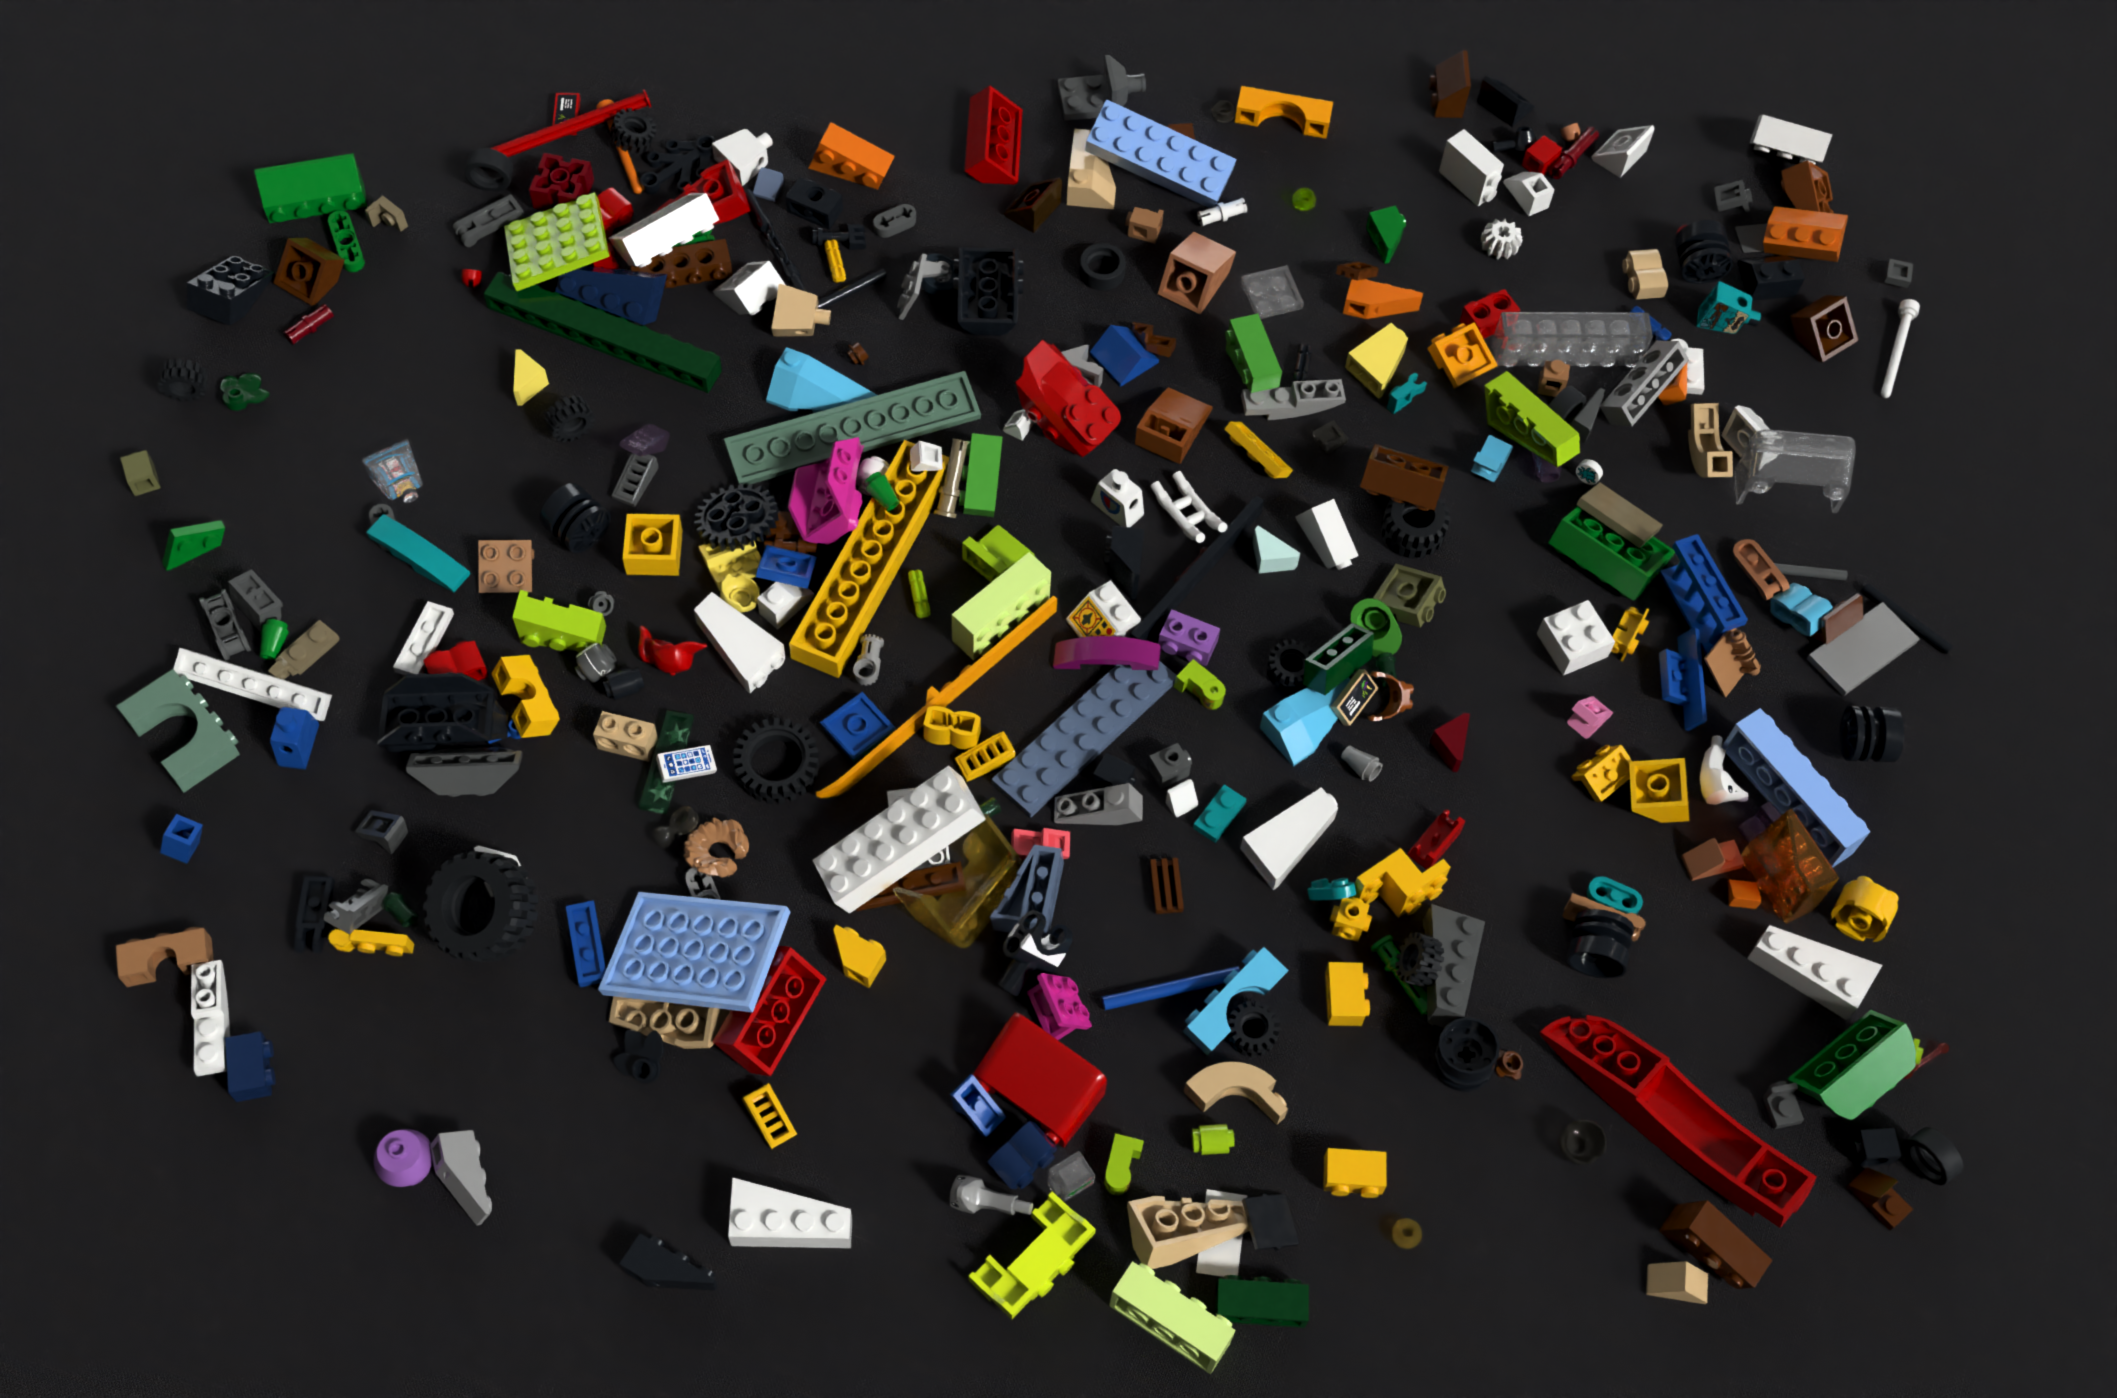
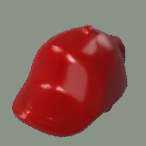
M639 627V655L641 660L645 663L655 664L661 671L670 673L671 676L689 670L694 654L707 647L706 643L688 641L674 645L663 640L653 639L646 627Z

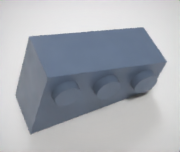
M1040 845L1032 847L1018 870L1017 877L1011 887L1007 888L1000 905L996 910L994 909L990 916L994 930L1011 932L1019 920L1031 910L1044 914L1046 918V925L1042 936L1050 930L1064 866L1061 848ZM1037 917L1031 921L1030 929L1036 925Z

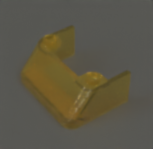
M985 814L983 815L986 820L971 829V833L963 843V853L969 861L963 870L966 890L943 894L937 901L928 894H920L900 887L893 889V892L917 921L951 945L960 948L969 947L991 921V914L1000 905L1005 891L1011 887L1017 877L1018 870L1023 864L1022 859L989 815Z

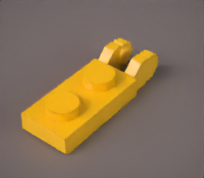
M334 929L328 935L329 942L337 950H343L344 952H351L357 948L358 951L363 953H375V950H383L388 955L402 956L403 953L413 954L414 943L404 934L355 929L352 933L348 934L342 930Z

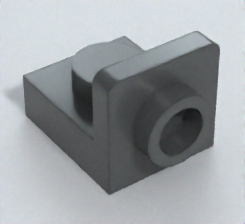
M1743 180L1714 187L1719 211L1742 205L1745 212L1750 211L1749 203L1753 202L1750 188L1745 189Z
M1780 1081L1769 1086L1770 1089L1762 1096L1773 1129L1801 1124L1804 1118L1794 1094L1798 1089L1797 1083L1787 1084L1786 1081Z

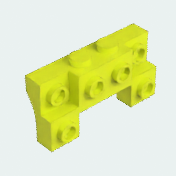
M1053 1191L1038 1209L1035 1208L1031 1212V1218L1044 1231L1007 1268V1271L989 1255L985 1259V1263L975 1273L972 1272L969 1275V1282L989 1301L992 1300L1011 1320L1030 1300L1033 1301L1038 1295L1044 1297L1054 1285L1051 1281L1059 1273L1064 1276L1075 1263L1073 1261L1074 1255L1088 1242L1096 1231L1085 1218L1074 1212Z

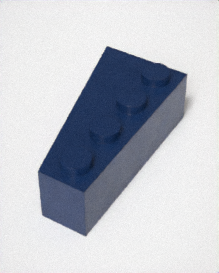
M584 266L560 275L555 292L645 325L657 319L667 274Z

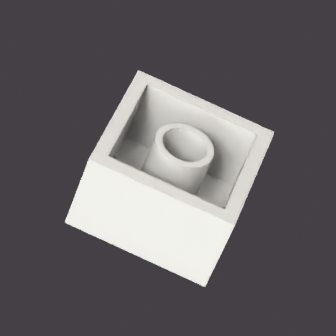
M1589 600L1543 618L1537 632L1538 637L1563 676L1607 658L1615 644L1613 637Z

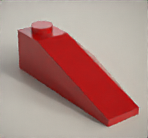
M726 159L704 170L700 174L702 177L693 185L687 184L683 188L684 192L676 199H669L655 212L689 193L707 194L719 218L713 225L733 220L751 210L746 193L730 161Z

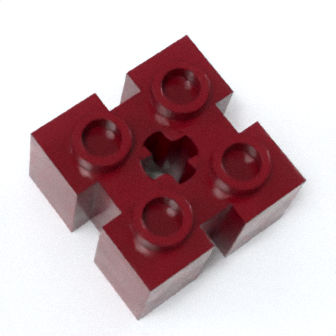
M544 153L538 166L540 176H534L529 188L533 208L546 211L558 204L576 201L578 197L588 195L594 182L591 162L572 158L569 163L563 161V156Z

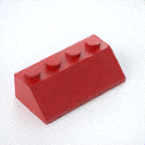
M991 85L970 97L964 171L981 183L1015 185L1018 183L1023 109Z

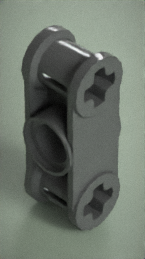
M222 589L221 593L209 598H199L225 661L229 660L230 656L244 650L247 652L251 651L226 589Z

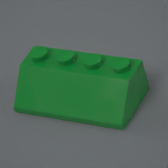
M354 153L254 169L263 208L269 223L367 207L365 187Z

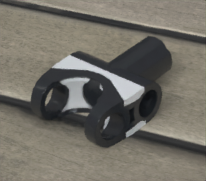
M1036 910L1027 912L1019 920L1006 938L1003 946L1005 955L1013 960L997 983L1015 996L1019 995L1035 970L1040 973L1052 974L1065 957L1073 939L1071 929L1062 924L1056 925L1042 936L1046 925V918L1044 914ZM1037 917L1036 925L1030 929L1031 921ZM1064 931V938L1058 944V937Z

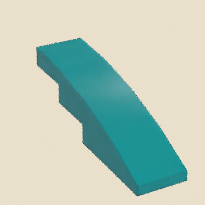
M384 514L366 532L371 540L388 548L393 556L412 565L415 572L453 593L471 574L469 570L432 543Z

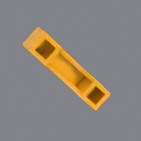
M1241 86L1235 123L1258 127L1267 118L1282 116L1295 121L1301 127L1303 135L1326 139L1333 102Z

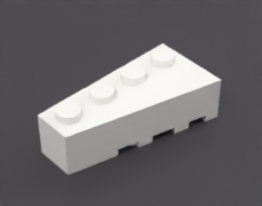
M732 1178L728 1233L731 1246L851 1248V1209Z

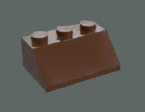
M1375 444L1360 487L1373 495H1387L1395 502L1404 503L1406 501L1414 504L1420 510L1428 511L1431 509L1435 511L1448 466Z

